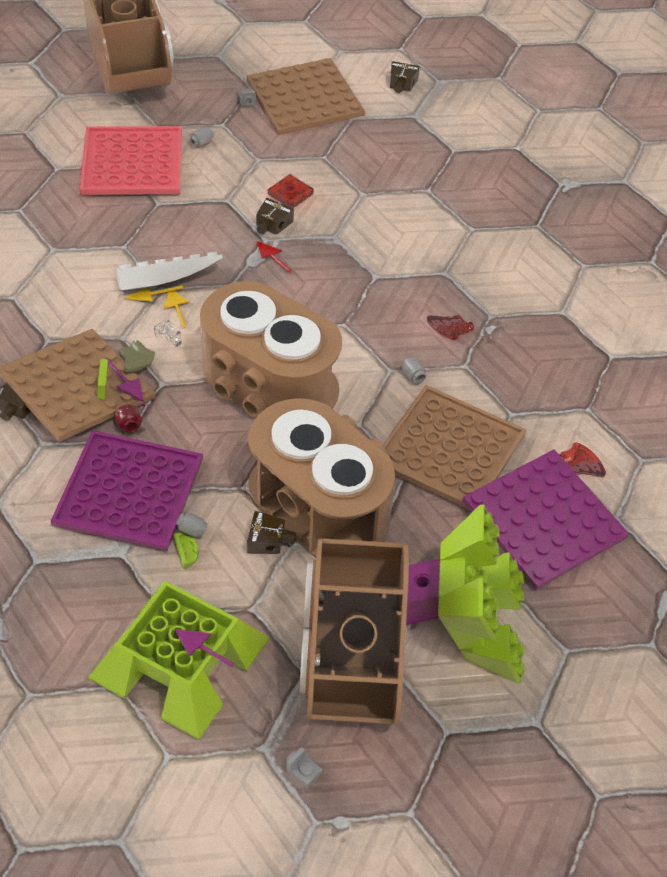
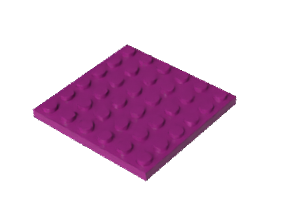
M92 430L52 516L51 526L168 552L173 534L178 526L176 525L177 519L183 513L201 466L203 454Z
M555 449L463 496L462 502L471 512L479 505H484L488 513L491 512L493 523L498 525L499 528L498 545L505 553L509 552L513 560H516L519 571H522L524 577L535 590L623 541L629 535L627 530Z

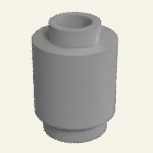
M202 127L190 134V143L197 148L205 145L214 137L213 131L210 127Z
M409 357L403 361L401 369L411 382L420 384L426 379V370L417 358Z
M186 511L185 514L179 515L176 525L179 526V531L195 538L197 536L201 538L208 523L204 522V519Z

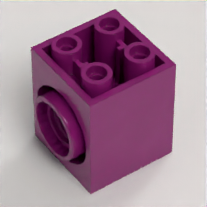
M440 559L409 565L406 625L439 618Z

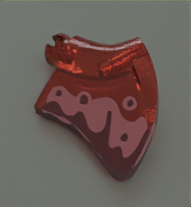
M460 315L449 317L427 316V322L434 330L453 340H457L460 335L474 330V324L464 321Z
M573 443L571 449L559 454L577 475L586 474L596 477H605L606 475L605 468L599 458L589 448L580 443Z

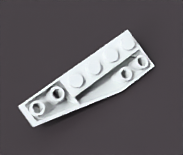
M216 251L207 253L205 257H200V254L190 255V259L184 260L183 256L174 257L173 261L166 262V259L155 260V264H149L148 261L138 262L134 267H131V264L119 265V269H115L120 290L160 285L181 279L222 259L223 256L222 254L218 255Z

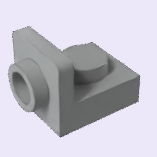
M253 89L238 90L240 106L256 105V93Z
M301 747L297 752L293 751L288 756L287 773L308 789L322 774V768L305 755L306 750Z

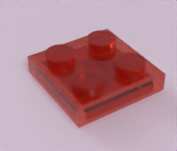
M291 174L268 188V195L291 208L296 207L314 194L312 187Z

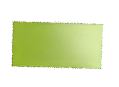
M100 359L97 399H105L108 376L107 359Z

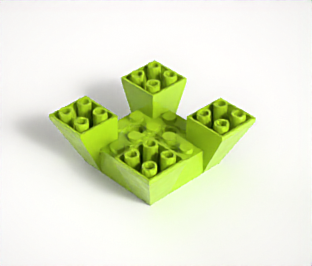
M479 505L441 542L438 616L467 661L511 681L522 683V674H525V666L522 661V655H525L524 645L522 642L520 643L517 632L513 631L510 624L499 625L497 611L499 609H521V601H524L521 583H524L522 571L518 570L516 560L512 559L509 552L497 557L500 553L497 543V537L500 536L498 525H494L491 512L488 513L484 505Z
M163 581L138 612L139 615L113 644L88 676V679L124 699L143 674L166 685L168 691L161 719L200 740L223 707L222 700L208 679L209 674L217 665L219 659L201 648H198L189 657L175 629L211 633L203 645L233 662L235 666L246 672L269 641V637L233 615L167 581Z

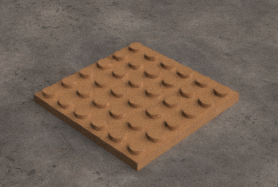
M331 58L247 75L248 84L255 91L256 98L278 135L365 116V110Z
M93 329L0 366V377L3 381L9 384L58 442L115 417L116 410L122 405L132 404L137 407L141 403L155 398V392L135 372L125 371V361ZM100 359L110 360L128 382L139 378L143 401L116 388L117 385L124 382L109 364L105 399H97Z
M425 385L383 446L393 464L396 476L467 508L462 502L463 496L498 479L524 438L527 429Z

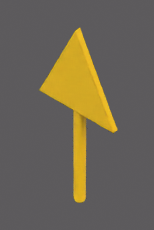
M148 286L124 299L152 301V295L183 289V286L150 292Z
M170 291L168 292L164 309L175 306L182 326L186 328L178 305L189 303V301L177 292Z

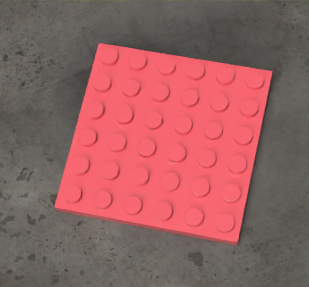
M86 126L80 194H180L182 126Z

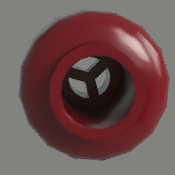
M132 404L122 405L115 412V420L119 429L123 432H135L142 424L139 410Z

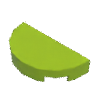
M174 533L173 538L183 569H187L197 561L199 556L198 544L193 537L190 538L183 535V533Z

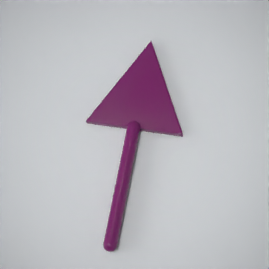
M108 360V364L124 382L117 385L116 388L143 401L140 379L128 382L115 365Z
M175 629L189 657L198 648H201L230 667L234 666L233 662L203 645L211 633Z

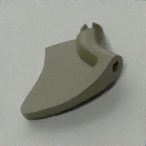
M136 340V343L133 341L131 346L120 348L119 350L125 360L126 372H134L148 367L153 363L155 351L147 349L138 340Z

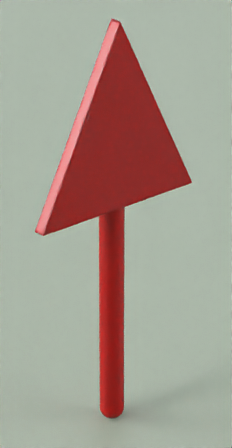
M257 241L261 259L271 256L289 273L292 272L290 268L274 255L282 252L281 249Z

